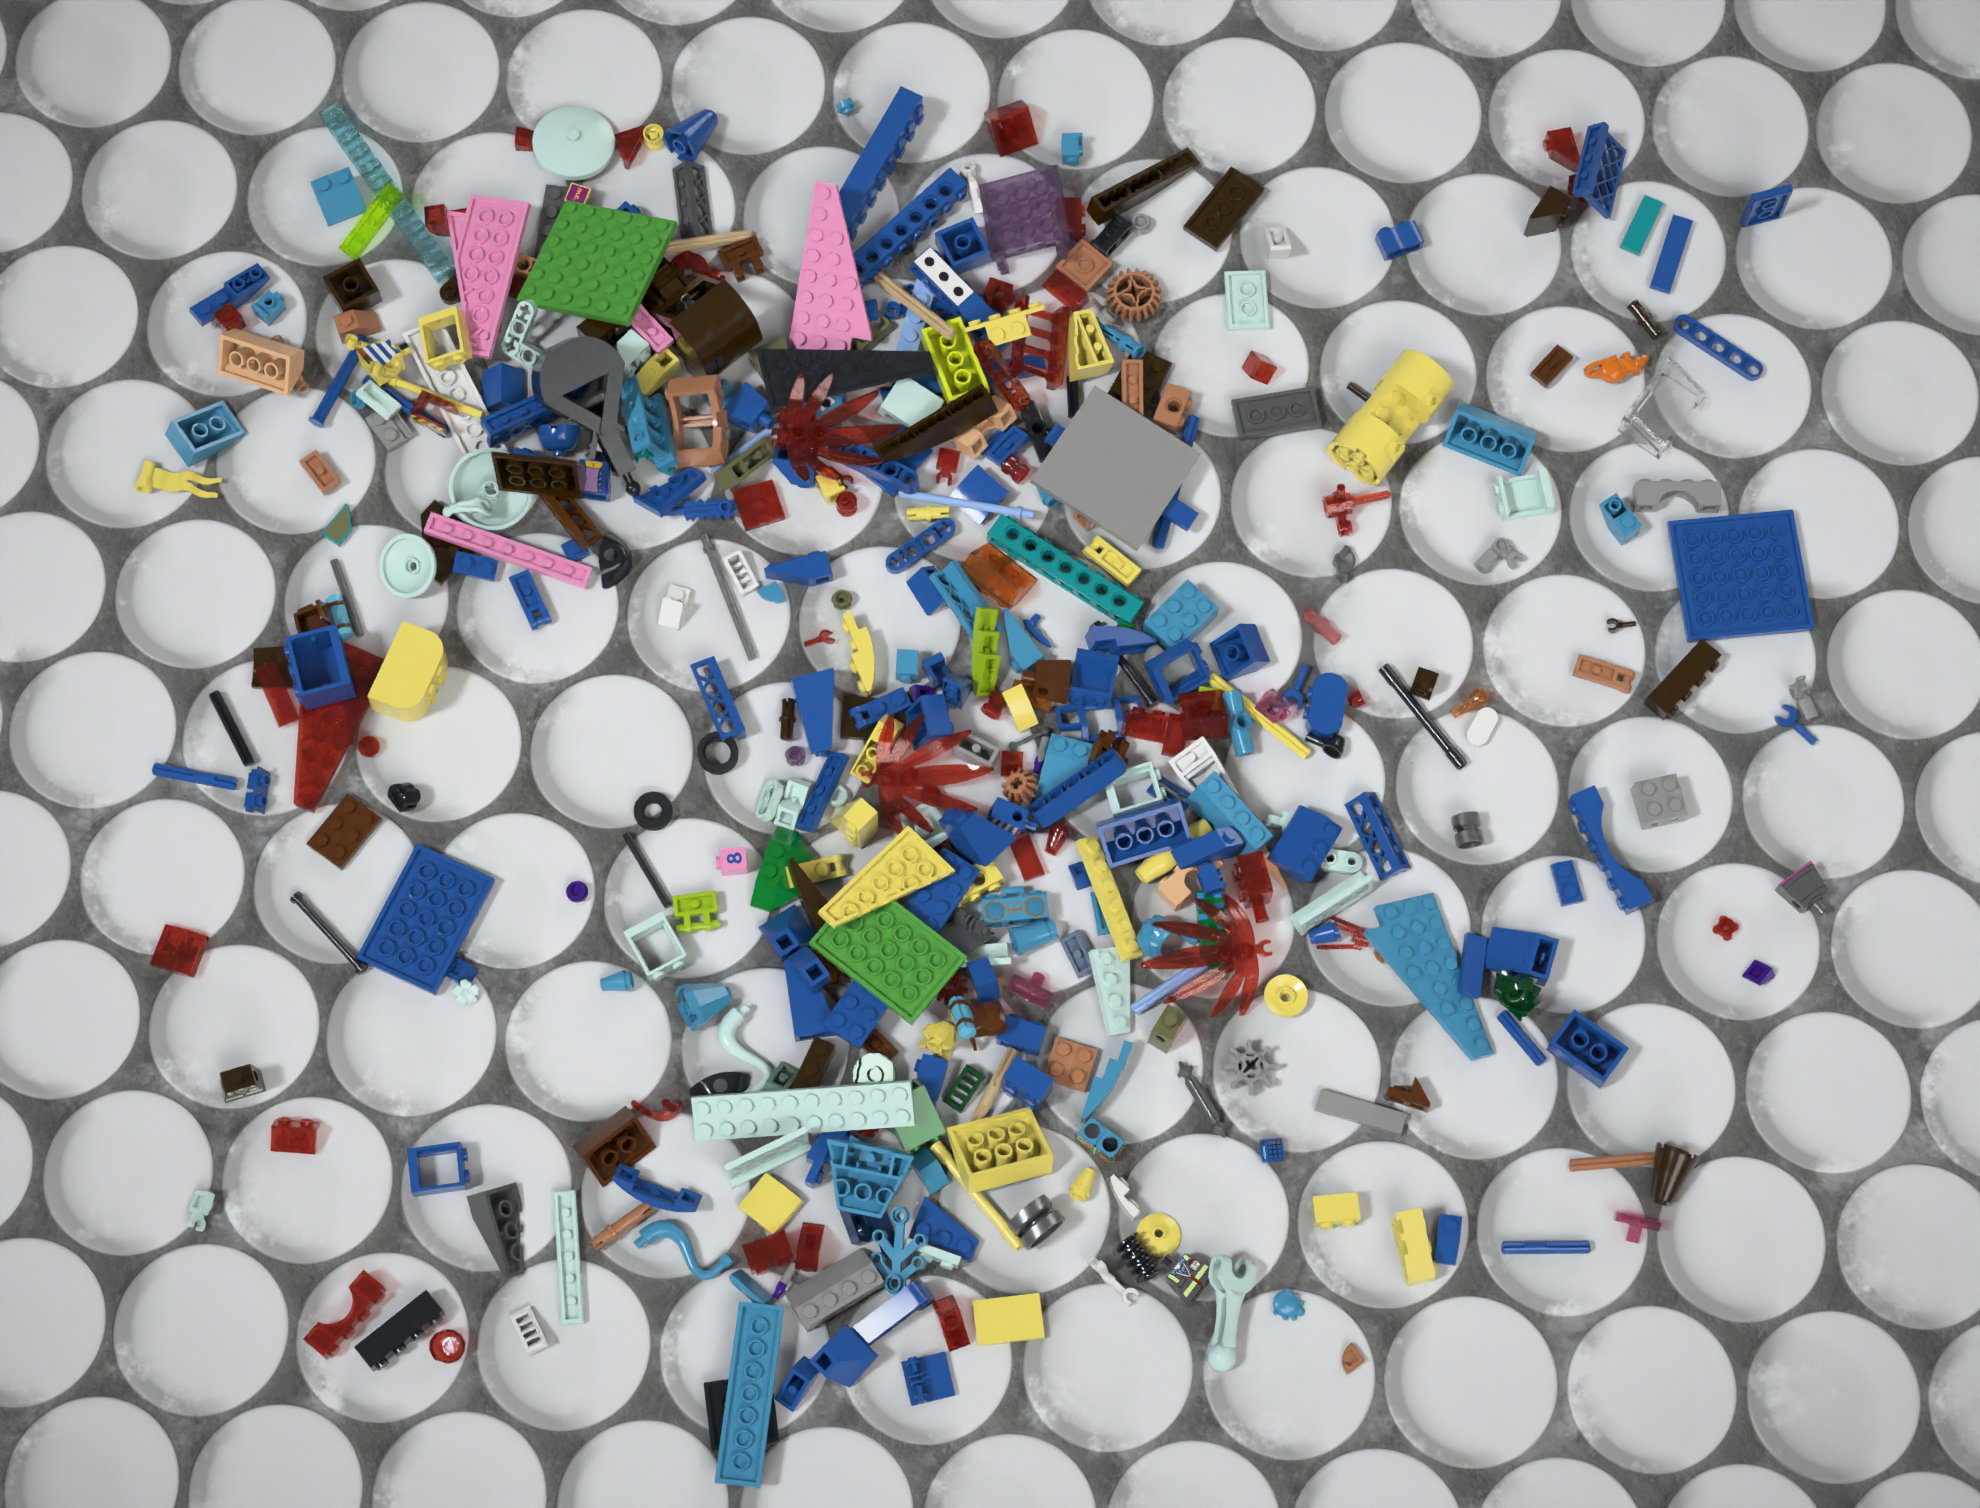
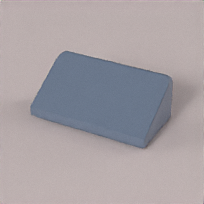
M1076 930L1061 939L1060 942L1078 979L1093 973L1088 954L1093 948L1084 930Z

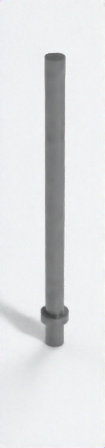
M703 534L700 536L704 546L702 548L703 552L708 556L748 660L752 661L757 657L714 551L716 549L715 545L711 543L708 534Z

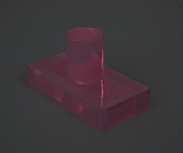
M1034 972L1029 981L1014 974L1007 990L1045 1010L1050 1005L1053 996L1052 992L1041 987L1045 976L1039 972Z
M1615 1211L1613 1218L1615 1221L1629 1224L1626 1241L1639 1244L1642 1228L1660 1231L1661 1223L1617 1211Z

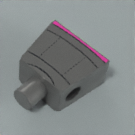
M1811 861L1782 881L1775 889L1799 913H1803L1811 907L1819 917L1828 910V907L1821 900L1828 893V888Z

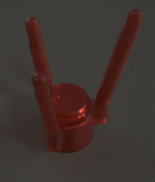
M1332 916L1329 919L1342 924H1335V928L1352 933L1351 942H1354V944L1316 946L1317 949L1325 950L1355 949L1361 951L1362 946L1368 947L1369 941L1363 935V932L1366 930L1364 927H1359L1341 918Z

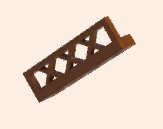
M539 495L581 551L603 538L600 531L574 498ZM561 501L570 502V510H565L560 505ZM572 515L582 517L581 525L574 523ZM583 531H593L595 535L586 540Z

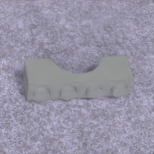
M1640 479L1635 482L1632 489L1633 512H1655L1658 504L1670 497H1679L1687 500L1694 507L1696 513H1718L1721 507L1720 482H1714L1711 479L1702 480L1701 482H1695L1691 479L1681 481Z

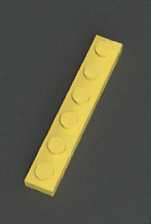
M1098 836L1079 839L1075 843L1121 962L1140 958L1143 956L1142 950L1137 944V937Z

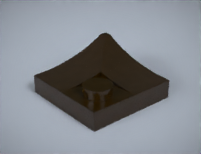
M283 646L254 648L253 689H294L293 678H291L288 668L290 664L288 658H286Z

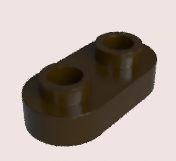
M457 274L442 285L439 291L441 300L447 305L456 304L461 300ZM448 290H453V293L447 294L446 292Z

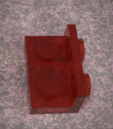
M1133 706V710H1125L1121 736L1159 744L1164 743L1166 724L1171 722L1172 717L1165 716V712L1153 710L1152 713L1145 712L1146 708Z

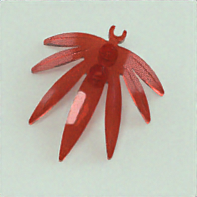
M801 371L794 383L786 413L787 431L773 428L771 435H777L779 439H772V445L780 446L782 443H788L790 465L796 475L805 482L810 480L806 464L812 470L828 479L838 481L840 478L826 464L812 454L847 465L882 464L883 459L826 448L849 447L873 442L900 429V425H863L827 429L848 420L866 408L878 396V390L852 399L810 422V419L820 409L828 394L833 374H829L816 388L807 401L802 413L799 414L804 395V377Z
M891 713L888 716L877 743V774H873L870 771L862 772L861 776H867L870 782L864 783L861 786L867 789L874 784H878V797L882 813L897 835L903 831V827L894 804L913 824L929 833L934 831L922 814L905 800L903 795L922 804L944 810L955 807L968 812H974L978 809L961 800L915 788L957 784L994 771L993 767L963 764L914 768L916 765L925 763L947 752L970 735L971 730L958 732L936 740L901 761L900 757L905 753L918 733L924 714H920L903 731L891 753L889 752L894 736V714Z
M1222 893L1221 897L1234 922L1214 905L1199 898H1194L1192 901L1215 923L1228 931L1229 935L1207 926L1188 922L1159 921L1151 923L1156 928L1181 936L1218 942V945H1200L1174 950L1146 960L1138 965L1140 968L1189 969L1221 964V966L1211 969L1183 985L1165 999L1163 1004L1173 1003L1193 996L1216 984L1234 970L1235 973L1221 992L1210 1018L1217 1016L1232 1001L1243 980L1239 1016L1245 1015L1250 1007L1259 979L1257 954L1261 957L1271 956L1272 952H1265L1263 946L1271 943V940H1263L1255 945L1254 932L1246 913L1227 893Z

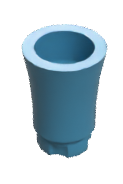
M1052 919L1008 928L1012 947L1018 957L1037 947L1051 943L1052 940H1056L1059 937L1057 927Z

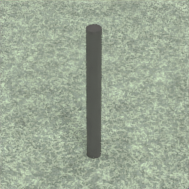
M333 559L330 563L336 581L346 603V609L357 638L364 636L359 617L339 560Z

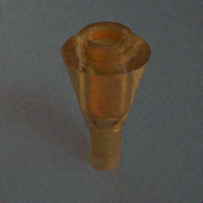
M1476 688L1462 702V705L1452 710L1451 713L1454 718H1457L1466 711L1469 712L1488 706L1487 701L1490 699L1484 689L1479 690Z

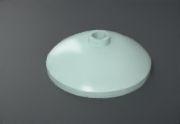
M398 535L392 538L382 550L379 560L380 577L385 587L396 596L413 598L423 594L431 586L436 575L437 562L435 553L430 544L418 535Z

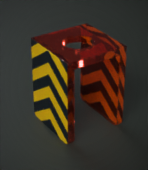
M422 390L410 411L413 421L443 436H447L448 433L442 424L422 416L426 405L430 403L458 416L459 412L455 404Z

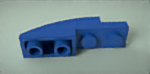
M256 263L224 282V288L190 307V313L202 327L216 318L220 321L252 298L270 280V276Z
M850 1130L822 1132L818 1136L806 1156V1162L812 1164L805 1179V1186L814 1189L815 1185H820L825 1173L822 1171L825 1163L829 1165L831 1160L827 1139L849 1140L850 1135L848 1134Z

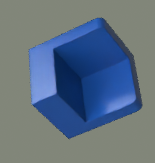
M939 652L922 661V669L933 688L941 687L943 678L950 674L945 665L943 654Z

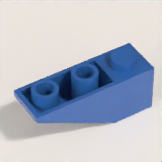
M813 551L808 556L801 558L798 556L792 557L787 562L771 563L764 568L765 578L811 587L833 581V573L826 551Z
M953 672L943 678L942 694H944L949 708L962 710L973 688V681Z

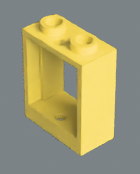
M457 306L418 318L425 362L433 370H444L447 366L462 364L466 360L473 358L465 313ZM456 324L460 349L437 357L433 331Z

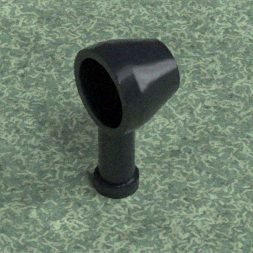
M1308 732L1305 738V742L1321 747L1324 753L1331 758L1339 759L1343 755L1346 741L1340 735L1335 734L1328 740H1324Z

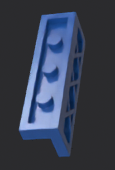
M533 395L480 419V424L487 434V445L489 448H492L561 416L538 404Z
M712 656L691 664L690 668L721 741L735 736L738 741L746 738V730L715 657ZM707 665L709 671L708 678L699 675L697 669ZM708 684L716 687V696L706 693L705 690ZM716 702L723 704L725 709L723 715L714 712L713 708ZM723 722L731 723L733 731L724 734L721 729Z
M1363 792L1344 804L1380 881H1384L1398 872H1406L1411 869L1375 792ZM1359 802L1363 807L1361 816L1357 815L1353 808ZM1365 821L1370 822L1372 826L1370 835L1366 834L1363 829ZM1374 840L1379 841L1381 845L1379 854L1375 853L1372 848ZM1383 859L1387 860L1392 868L1386 873L1382 869Z

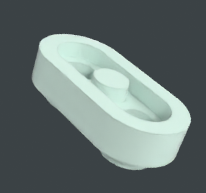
M771 779L765 784L755 811L756 817L760 820L768 822L776 816L780 799L784 793L782 783Z
M1330 849L1326 857L1331 856L1334 861L1328 862L1325 858L1320 866L1326 872L1354 875L1360 871L1362 859L1355 852ZM1350 859L1354 860V861H1355V864H1354V865L1348 864V860H1350Z

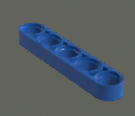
M1682 314L1675 319L1673 329L1679 336L1745 379L1756 381L1760 378L1763 366L1759 361L1692 317ZM1686 321L1689 327L1681 329L1678 327V322ZM1702 332L1705 334L1706 339L1700 341L1696 339L1695 334ZM1715 343L1721 344L1723 351L1716 352L1713 350L1712 345ZM1738 355L1741 362L1733 363L1730 360V356ZM1750 366L1756 367L1758 374L1751 375L1747 368Z

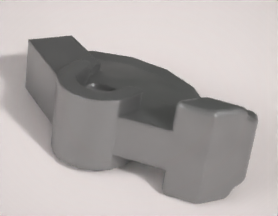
M1347 545L1334 556L1332 561L1337 571V580L1341 583H1346L1348 579L1347 574L1355 566V556L1351 551L1352 548Z

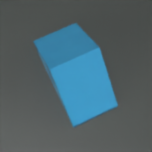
M925 1146L912 1154L915 1157L910 1166L931 1195L950 1183L938 1160Z

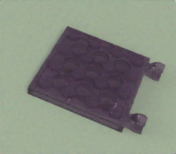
M1057 164L979 185L990 259L992 262L997 261V269L1001 272V275L1009 273L1006 258L1056 246L1057 256H1060V260L1069 258L1065 243L1071 242L1060 168Z

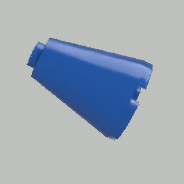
M703 109L668 128L663 135L664 143L671 153L675 152L678 154L677 159L682 162H693L696 160L718 124L717 115L712 110Z

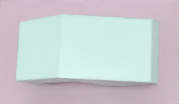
M794 777L789 778L784 797L778 805L773 824L795 830V825L807 800L810 783Z

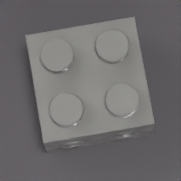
M1676 773L1634 782L1630 791L1642 830L1685 820L1688 812Z

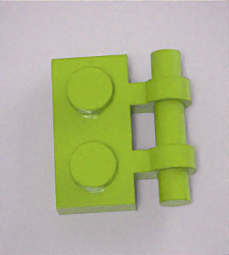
M716 890L672 896L675 919L684 918V924L676 925L677 933L685 932L686 934H692V931L705 930V932H708L714 928H720L719 919L710 920L711 914H719ZM703 916L704 921L691 923L690 917Z

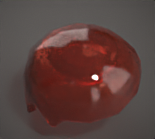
M444 1329L435 1333L431 1338L429 1351L436 1361L450 1364L462 1357L465 1352L466 1342L459 1332L452 1329Z

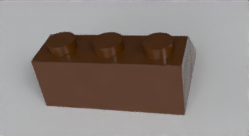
M624 1106L572 1145V1147L600 1185L605 1187L612 1181L619 1163L631 1167L655 1149L656 1145L637 1117L627 1106Z

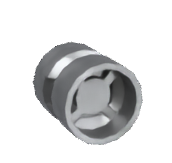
M1463 812L1451 817L1453 830L1457 832L1454 837L1458 849H1470L1484 844L1483 832L1481 829H1478L1481 826L1478 812Z

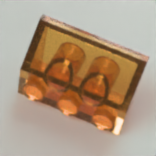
M990 542L970 552L962 566L969 579L980 588L982 593L990 596L997 601L1000 607L1007 608L1008 610L1016 606L1038 581L1037 578Z

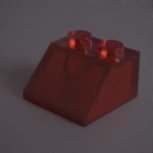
M1022 100L984 113L989 134L1000 157L1038 144L1029 107Z
M1221 690L1178 693L1181 728L1185 741L1197 740L1202 736L1206 739L1227 737L1228 714Z

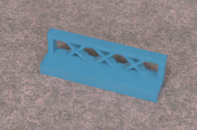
M953 560L943 570L932 573L929 579L973 640L976 607L989 606L958 561ZM939 577H942L947 585L943 584ZM951 595L955 596L958 599V602L953 600ZM963 612L967 613L970 619L966 618ZM997 619L995 631L1000 632L1004 627Z

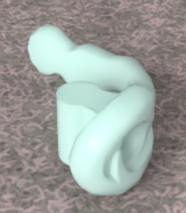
M476 496L452 504L449 507L446 506L442 513L443 516L448 518L453 513L473 512L474 518H480L483 515L491 516L492 506L487 498Z

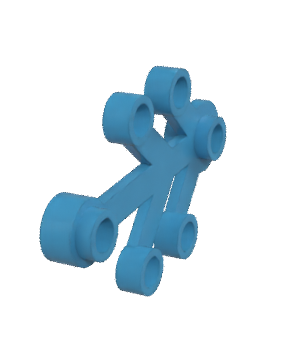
M901 1206L893 1208L890 1213L891 1221L896 1224L894 1248L887 1240L888 1236L885 1230L877 1229L872 1234L873 1241L881 1246L892 1261V1270L885 1263L886 1258L882 1252H874L870 1256V1260L886 1278L884 1281L886 1290L893 1295L906 1287V1280L915 1271L924 1269L927 1264L923 1256H915L912 1258L911 1264L901 1271L902 1262L919 1247H925L929 1241L926 1234L918 1233L903 1249L905 1224L910 1219V1212L906 1207ZM901 1212H904L905 1215L903 1220L900 1218ZM879 1232L882 1234L881 1240L877 1238ZM920 1236L923 1237L922 1244L918 1242ZM877 1255L880 1256V1261L878 1263L875 1260V1257ZM918 1259L921 1260V1265L919 1267L916 1264V1261ZM896 1279L899 1282L898 1287L894 1286V1281Z

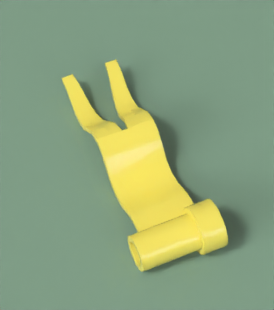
M145 460L140 477L136 480L134 487L135 490L141 493H151L152 488H157L170 493L183 490L202 498H217L218 493L203 491L192 483L187 482V480L202 485L221 483L222 478H205L192 471L173 473L155 468L156 463Z

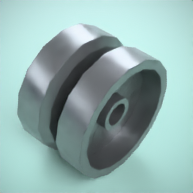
M1045 1194L1026 1205L1008 1223V1228L1014 1235L1024 1233L1020 1242L1027 1250H1031L1042 1243L1065 1221L1064 1216L1059 1210L1050 1211L1052 1202Z

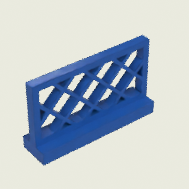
M1606 122L1590 125L1587 128L1572 194L1576 198L1583 197L1605 219L1611 217L1626 150L1608 133L1609 125ZM1614 149L1618 152L1617 158ZM1606 151H1608V153H1609V157H1610V161H1611L1610 163H1609V160H1608ZM1610 165H1612V168H1613V172H1614L1613 175H1612V172H1611ZM1603 167H1604V170H1605V174H1606V178H1607V179H1605V177H1604V173H1603V170H1602ZM1606 182H1608V185H1609V189H1610L1609 192H1608V188H1607ZM1599 184H1600V187H1601V191H1602V195H1603V196H1601V194H1600L1599 187H1598ZM1602 199H1604L1605 206H1606L1605 208H1604V206H1603Z

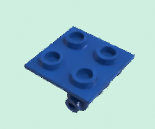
M945 1352L920 1358L916 1356L910 1357L907 1361L901 1362L911 1406L955 1396Z

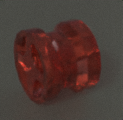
M848 491L838 495L836 499L837 512L843 517L853 516L858 508L856 496Z

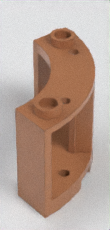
M718 375L670 379L668 388L665 389V397L669 401L672 412L673 440L679 462L676 464L677 467L686 468L726 464L728 440H725L726 433L724 428H728L727 410H723V401L721 399L724 398V393ZM708 395L712 414L682 417L679 396ZM713 426L712 447L684 449V429Z

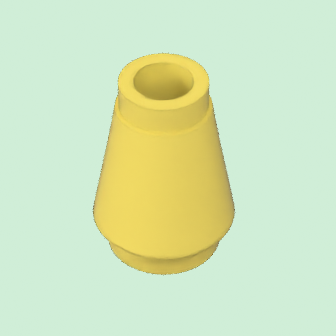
M1084 1167L1069 1187V1195L1077 1201L1085 1202L1090 1197L1096 1172L1091 1168Z

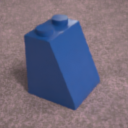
M955 807L946 810L938 820V823L965 861L985 867L1017 839L1015 835L981 816Z

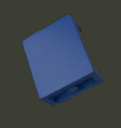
M1077 648L1067 702H1073L1077 705H1090L1100 709H1110L1120 655Z

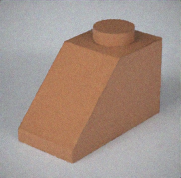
M352 309L333 316L342 344H345L344 341L347 334H354L358 337L359 335L369 336L382 332L378 317L374 311Z

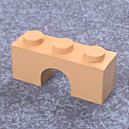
M993 395L992 399L999 412L966 432L952 438L957 450L973 460L988 447L983 436L984 432L992 428L1003 432L1017 419L1011 404L996 395Z
M1221 861L1212 862L1215 864L1216 869L1222 870L1223 863ZM1177 865L1173 870L1175 873L1169 878L1165 876L1158 883L1157 894L1174 912L1191 898L1192 892L1187 888L1184 881L1188 877L1196 876L1197 868L1200 866L1180 870Z

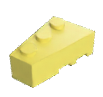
M863 798L846 803L829 821L846 836L845 840L851 846L855 847L856 845L859 849H862L878 832V812Z

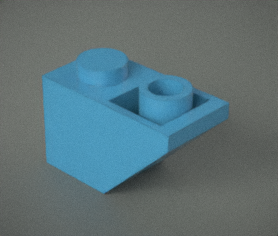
M1617 493L1599 504L1609 531L1621 546L1639 534L1642 524Z

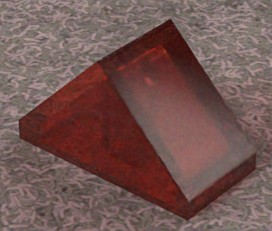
M638 126L614 134L616 147L624 168L629 170L644 142V126Z

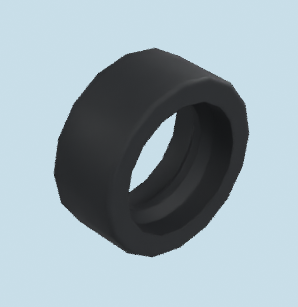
M715 731L704 736L698 744L697 756L699 763L705 771L711 774L722 775L728 773L735 767L738 761V747L733 738L721 741L718 732ZM714 742L727 744L731 751L728 761L720 765L710 763L705 756L707 746Z

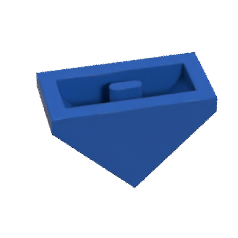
M985 956L966 963L979 1003L1001 998L998 980L988 957Z

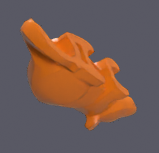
M1627 351L1619 359L1614 355L1587 365L1583 369L1584 375L1587 378L1599 377L1607 383H1618L1627 375L1634 374V376H1638L1640 371L1646 366L1649 356L1640 355L1636 358H1629L1631 353Z

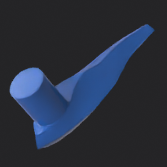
M1035 613L1030 620L1024 619L1023 623L1028 632L1038 642L1051 649L1050 642L1036 626L1041 617Z

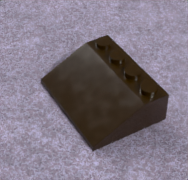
M492 451L491 457L499 491L574 499L583 498L587 476L585 466L577 460Z

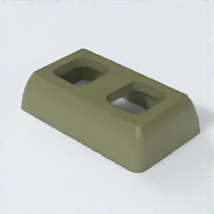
M878 310V317L885 322V325L877 330L870 324L873 340H866L864 343H861L857 338H853L852 348L854 350H872L895 330V325Z

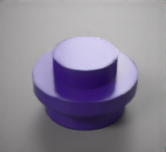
M574 881L566 889L567 897L574 903H580L587 898L588 888L583 882Z

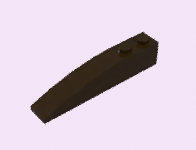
M1187 147L1092 196L1086 211L1099 226L1114 218L1116 214L1120 215L1165 189L1198 166L1200 162Z
M980 384L873 449L882 463L902 459L945 443L999 411L989 392L983 384Z
M790 858L786 863L793 886L811 925L818 932L826 923L818 912L828 901L794 858Z

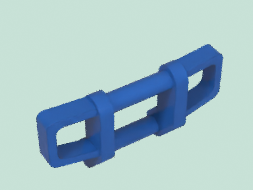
M1139 695L1112 697L1110 708H1113L1117 731L1113 732L1116 733L1115 739H1119V741H1122V739L1126 740L1124 723L1143 719V709ZM1069 704L1057 707L1055 713L1058 729L1060 732L1081 730L1082 741L1090 744L1094 743L1095 740H1099L1098 734L1089 735L1085 712L1102 709L1084 704ZM1120 704H1137L1138 713L1122 715ZM1077 711L1079 723H1062L1061 714Z

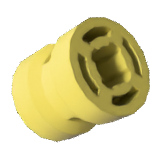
M649 124L643 130L644 144L650 151H659L665 144L663 139L664 132L660 125Z

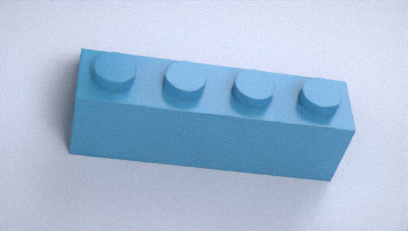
M1460 401L1442 446L1514 475L1521 476L1539 432Z
M1216 771L1199 784L1185 800L1201 819L1203 818L1209 823L1212 830L1234 825L1243 841L1242 846L1235 854V857L1242 865L1275 837Z

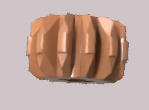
M1018 768L1017 772L1010 770L1011 775L1009 777L1004 776L1006 782L1001 784V787L1004 789L1002 791L1003 795L1007 797L1009 802H1015L1020 806L1023 800L1029 803L1030 796L1036 797L1033 791L1039 789L1036 785L1037 778L1032 776L1029 770L1024 771L1022 768Z

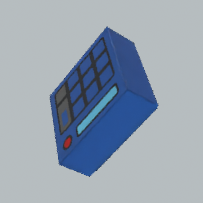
M1282 1138L1259 1141L1262 1163L1285 1160Z

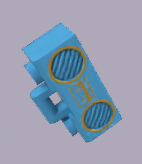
M1023 886L1001 888L1002 896L998 897L997 894L985 895V898H981L982 921L989 924V928L1027 925L1049 919L1046 892L1041 893V890H1030L1028 894H1024ZM1011 895H1019V896H1020V897L1007 898V896H1011Z

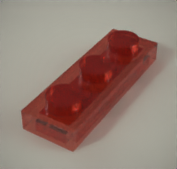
M272 660L255 667V674L278 727L281 728L298 721L299 716L275 661Z

